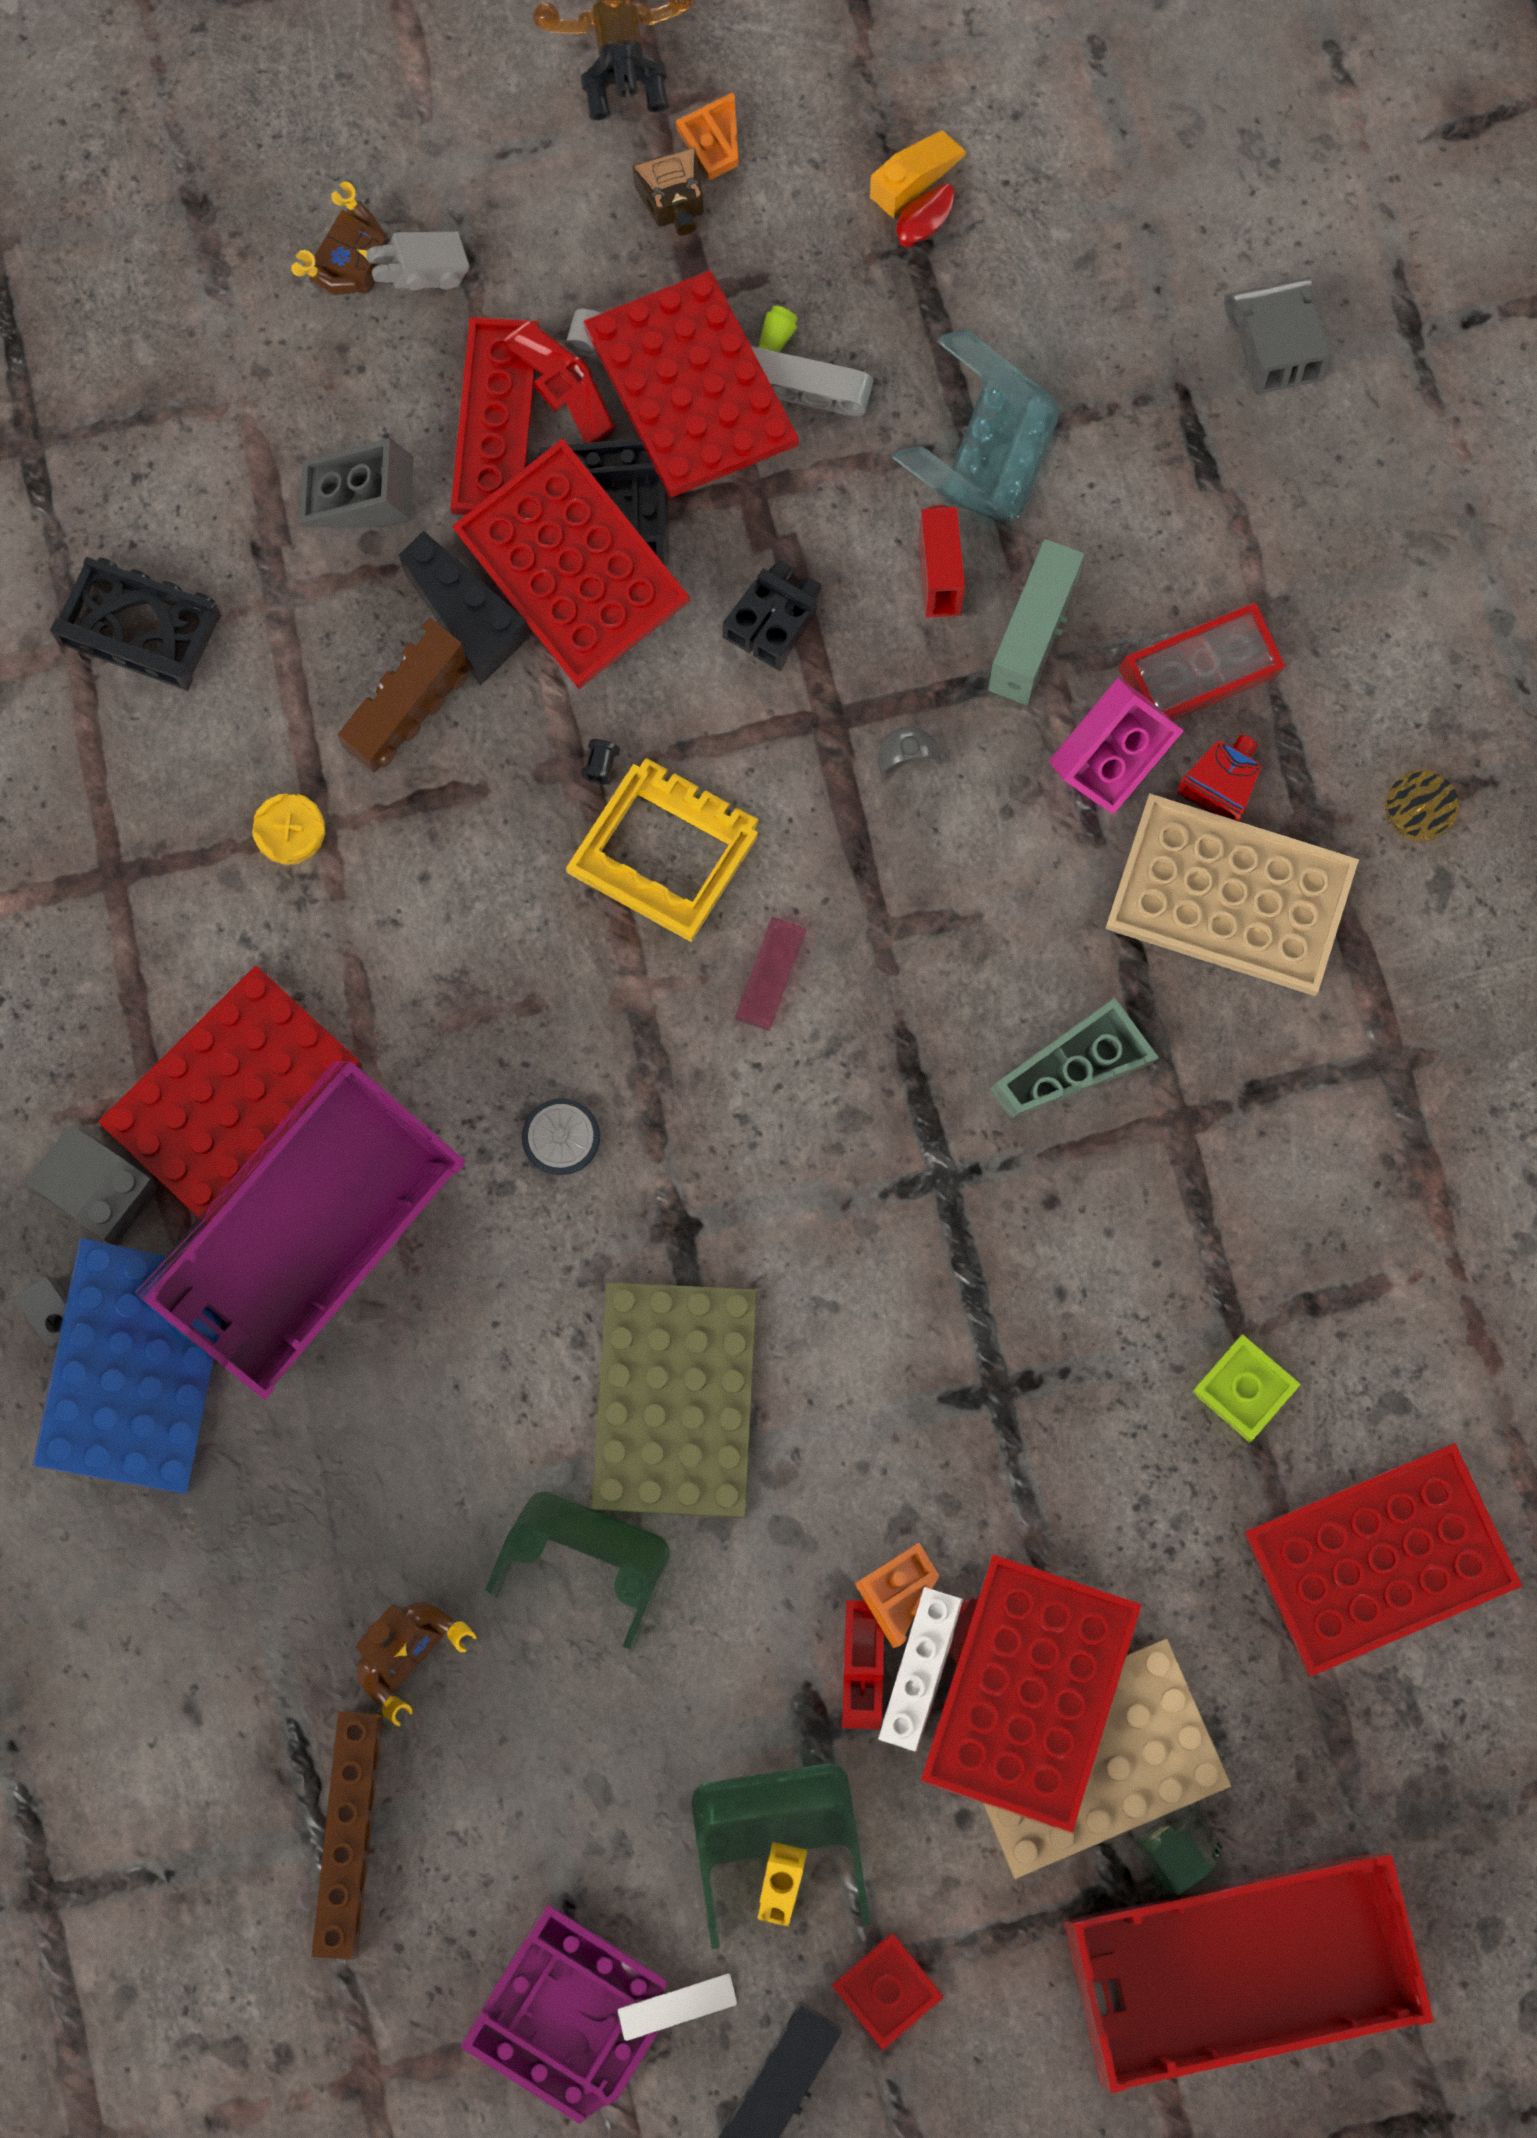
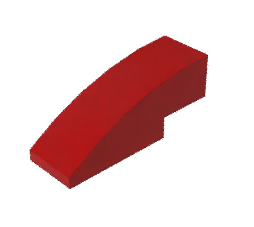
M846 1600L842 1728L881 1730L884 1632L865 1601Z

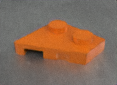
M733 92L675 121L676 130L688 149L695 147L698 165L708 181L738 167L736 109Z

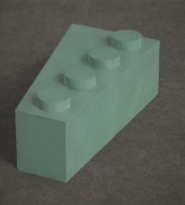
M1114 998L999 1080L989 1090L1008 1116L1013 1119L1148 1066L1159 1057Z

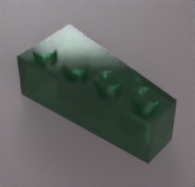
M1194 1806L1169 1825L1158 1826L1157 1828L1154 1826L1136 1838L1139 1846L1133 1849L1132 1852L1159 1891L1180 1895L1214 1870L1216 1860L1219 1858L1218 1854L1221 1853L1220 1849L1223 1848V1845L1198 1808Z

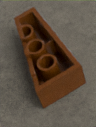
M430 617L421 627L426 633L415 646L410 642L401 654L404 657L396 672L387 671L380 679L376 689L377 696L374 700L371 697H367L337 734L342 747L373 773L381 766L386 767L396 756V749L405 740L410 741L420 730L422 721L429 714H436L444 704V698L452 689L457 690L468 677L469 667L462 643Z

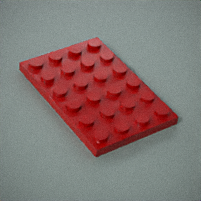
M711 270L583 320L584 329L670 498L799 446V438Z
M563 438L451 526L578 689L582 688L691 601L689 595Z
M255 965L98 1123L199 1218L333 1061H351L358 1068L362 1064Z
M1456 1443L1244 1532L1308 1677H1312L1522 1587L1520 1579Z
M993 1554L927 1758L921 1782L1072 1834L1142 1604Z

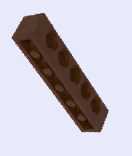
M338 1711L311 1957L345 1960L358 1958L383 1715Z

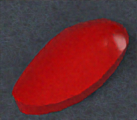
M944 184L921 195L903 209L896 226L898 242L902 246L912 247L915 245V242L929 238L941 228L952 208L954 200V189L950 184Z

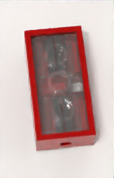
M1256 602L1130 654L1123 659L1118 668L1127 684L1144 695L1171 720L1175 721L1274 679L1286 666Z

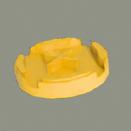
M288 793L278 794L267 799L256 811L252 834L260 852L271 861L283 865L299 864L311 858L321 847L325 837V821L317 805L306 796L299 794L289 795Z

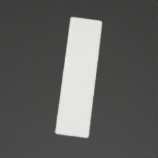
M725 1974L618 2009L624 2040L627 2041L735 2006L737 2001L730 1974Z

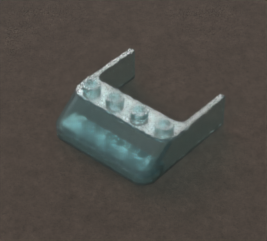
M969 329L941 335L938 343L976 372L983 381L982 392L952 468L922 445L895 451L892 458L955 506L1002 522L1015 520L1021 516L1058 421V405L1051 395Z

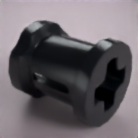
M591 739L588 744L590 749L586 767L581 769V777L593 783L608 785L612 779L610 771L614 757L619 755L620 748L606 740Z

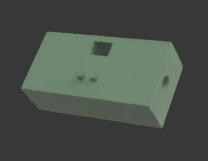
M1047 539L1043 540L994 659L988 691L1025 705L1029 704L1057 635L1061 636L1063 629H1060L1061 623L1066 624L1068 617L1065 616V613L1078 584L1085 553Z

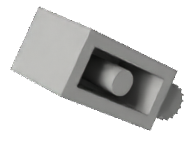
M458 232L394 233L388 245L374 246L366 251L367 260L371 264H384L372 270L374 281L380 283L393 282L395 289L409 288L411 290H420L422 288L440 287L442 289H452L460 285L469 269Z

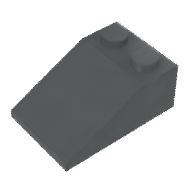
M387 438L304 460L302 462L299 524L303 527H383L410 520L414 456L394 440Z
M72 1124L25 1183L102 1240L112 1245H117L160 1189L148 1176Z

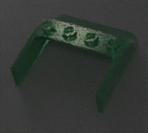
M822 1764L713 1781L700 1785L694 1791L691 1806L712 1949L721 1947L711 1881L712 1869L720 1863L769 1856L772 1842L805 1850L834 1845L846 1846L850 1850L861 1922L862 1925L871 1924L848 1776L841 1767L835 1764Z

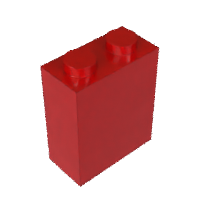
M933 505L928 509H921L918 537L925 617L960 616L965 583L957 507L948 508L946 505Z

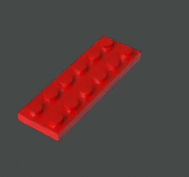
M469 317L450 505L452 514H468L527 467L536 370L511 350L505 348L502 345V340L529 320ZM530 320L533 324L540 328L539 321Z

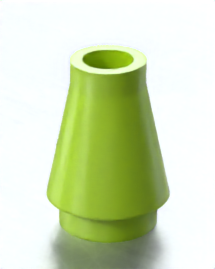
M773 306L771 312H766L758 348L780 352L796 331L798 317L783 307Z

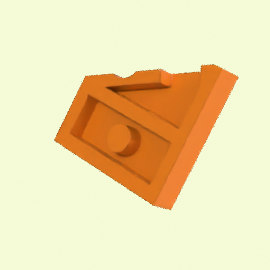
M917 1543L854 1583L893 1648L905 1642L907 1638L905 1634L916 1616L924 1587L933 1589L939 1574L921 1544Z

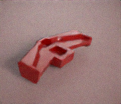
M530 320L502 340V345L505 348L511 350L542 374L541 377L534 381V387L551 409L556 413L567 405L584 443L604 442L611 436L616 428L591 376L592 371L581 357H576Z

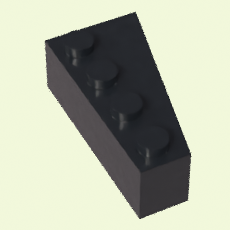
M425 531L417 536L399 554L405 575L426 606L431 610L438 624L462 643L468 667L481 686L529 638L526 620Z

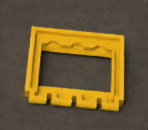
M646 758L640 767L635 764L632 765L567 865L566 872L692 942L758 838V832L754 829L759 819L737 807L730 816L726 815L731 806L730 803L706 790L699 799L695 798L700 789L699 786L675 773L668 782L664 781L669 770ZM638 795L728 844L725 852L693 902L669 891L665 886L656 881H651L637 873L636 870L615 861L602 852Z

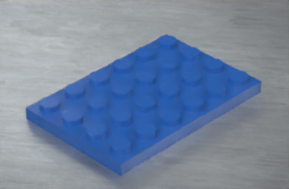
M84 1238L79 1240L32 1463L33 1467L187 1494L213 1357L134 1293L163 1260L164 1255ZM206 1306L201 1313L220 1327L221 1318ZM198 1317L193 1321L191 1325L215 1343L218 1334Z

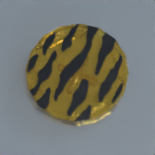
M1413 770L1401 775L1390 787L1385 800V812L1389 823L1393 824L1401 836L1416 842L1432 841L1445 834L1454 824L1459 811L1458 795L1452 784L1442 775L1429 770Z

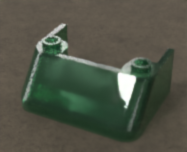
M549 1492L534 1494L527 1501L510 1529L484 1591L490 1596L498 1598L513 1560L520 1563H530L537 1560L542 1555L548 1539L617 1566L620 1569L614 1582L615 1594L623 1604L637 1609L623 1643V1648L633 1653L670 1560L668 1544L658 1535Z

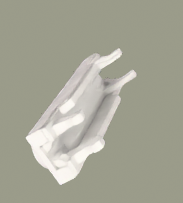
M924 1587L879 1734V1740L915 1752L918 1751L953 1640L954 1628L963 1599Z

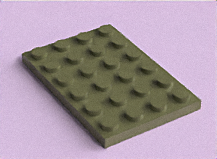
M606 1282L592 1511L745 1518L757 1289Z

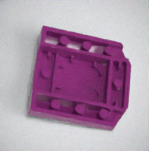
M547 1903L475 2017L460 2048L580 2124L589 2115L605 2105L608 2106L620 2097L659 2032L658 2030L625 2041L618 2009L663 1995L666 1980Z

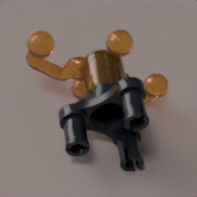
M596 0L593 8L582 12L578 19H560L556 6L550 2H543L534 9L533 20L540 29L553 33L580 34L588 32L591 27L595 28L599 58L587 72L581 75L582 89L587 94L589 118L599 121L611 116L606 88L615 83L617 95L626 97L625 82L628 83L630 96H633L639 92L637 81H641L645 85L647 110L649 112L657 113L669 108L664 80L667 78L665 64L654 60L643 52L638 20L644 24H652L680 15L684 11L689 10L694 0H668L669 4L653 9L645 3H635L634 0Z

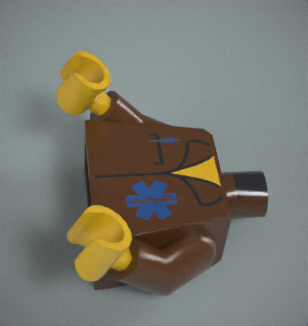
M344 181L339 185L346 192L347 199L342 198L337 191L331 194V198L338 206L346 205L348 208L347 212L344 210L340 211L315 256L307 250H301L295 255L297 259L304 262L305 267L295 262L291 269L297 276L310 275L309 279L331 295L352 294L356 292L366 294L371 291L376 282L373 279L372 270L377 266L384 265L378 263L371 264L367 260L366 251L374 246L388 245L387 235L360 200H354L355 188L353 185Z
M424 1601L406 1606L405 1608L396 1605L390 1606L377 1621L370 1625L368 1632L355 1647L361 1657L358 1661L356 1674L358 1683L378 1705L383 1704V1716L396 1726L401 1725L395 1719L397 1711L403 1708L411 1715L412 1708L399 1697L391 1696L392 1692L399 1688L441 1640L443 1634L447 1633L448 1639L460 1652L467 1651L460 1642L463 1636L470 1635L476 1639V1635L465 1622L453 1623V1618Z

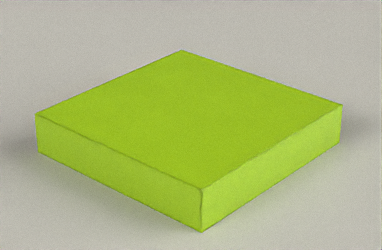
M1242 1334L1192 1393L1250 1443L1301 1384Z

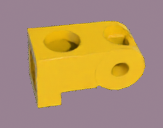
M772 1842L757 1920L789 1927L807 1850Z

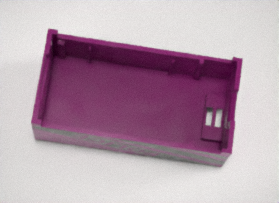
M333 1061L134 1293L257 1395L266 1400L275 1388L273 1386L452 1174L458 1173L467 1161L351 1061ZM206 1306L229 1324L225 1331L201 1313ZM197 1317L220 1335L215 1343L191 1325Z

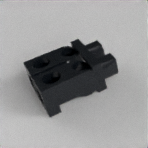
M778 560L769 571L762 568L757 575V579L751 584L723 622L724 639L749 654L753 649L754 657L778 671L782 670L791 650L816 616L817 602L822 593V585L812 578L806 577L799 588L791 585L789 582L794 576V570L790 565L781 560Z

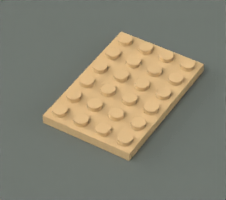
M1149 793L1105 929L1316 996L1319 992L1359 859Z
M1165 1639L1126 1656L1072 1834L996 1807L982 1804L1014 1879H1017L1231 1787V1784L1169 1642Z

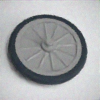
M552 1099L540 1104L529 1114L522 1130V1145L527 1158L538 1169L552 1175H568L583 1169L592 1161L600 1144V1128L595 1116L586 1106L571 1099Z

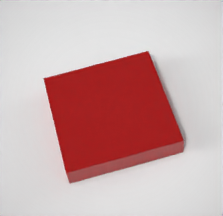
M893 1933L887 1936L832 1984L835 1991L882 2050L944 1998Z

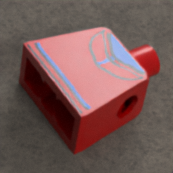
M1239 735L1232 747L1222 741H1216L1183 777L1177 794L1210 813L1240 821L1262 767L1260 763L1251 759L1258 747L1257 742L1246 735Z

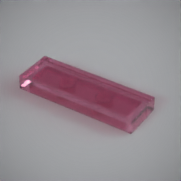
M774 917L771 918L737 1009L735 1020L770 1031L804 940L806 928Z

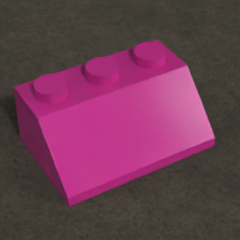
M1118 677L1051 757L1049 763L1064 781L1114 815L1183 733V729L1144 695Z

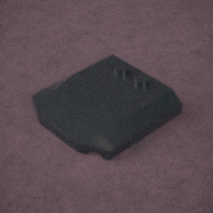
M640 438L569 445L667 568L669 562L668 493ZM552 446L541 447L538 456H541Z

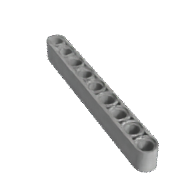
M578 309L575 311L566 341V346L569 350L579 355L600 359L584 329L583 320L602 312L589 309ZM751 346L779 400L855 417L865 414L874 382L869 374L856 369Z

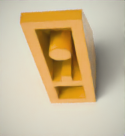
M941 130L896 153L871 175L870 198L895 219L910 202L921 196L966 155V151Z

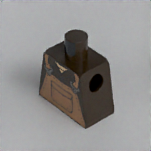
M695 147L632 165L635 188L656 224L662 227L674 223L677 234L682 236L694 232L697 228L694 217L704 213L703 193Z

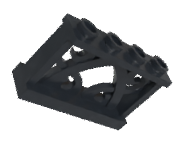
M86 557L83 562L84 566L59 619L55 618L50 629L57 643L188 691L194 679L192 677L216 623L221 618L214 599L199 592L195 593V595L184 592L178 585L169 581L159 583L150 580L148 575L136 569H131L130 572L125 571L106 558L99 557L98 560ZM104 581L112 584L113 589L109 593H104L99 588V595L104 603L97 605L90 598V590L95 583ZM85 603L92 611L78 626L74 625ZM164 603L172 606L169 609V611L166 609ZM149 604L159 620L162 632H147L137 637L130 645L124 643L123 628L114 614L133 606ZM183 612H190L199 616L200 622L194 631L187 634H177L175 632V629H184L191 623L190 620H180V615ZM105 620L110 622L115 628L114 633L109 637L101 634L103 629L108 628L103 623ZM149 641H163V644L154 642L157 648L152 653L144 650L145 644ZM177 643H190L182 662H176Z

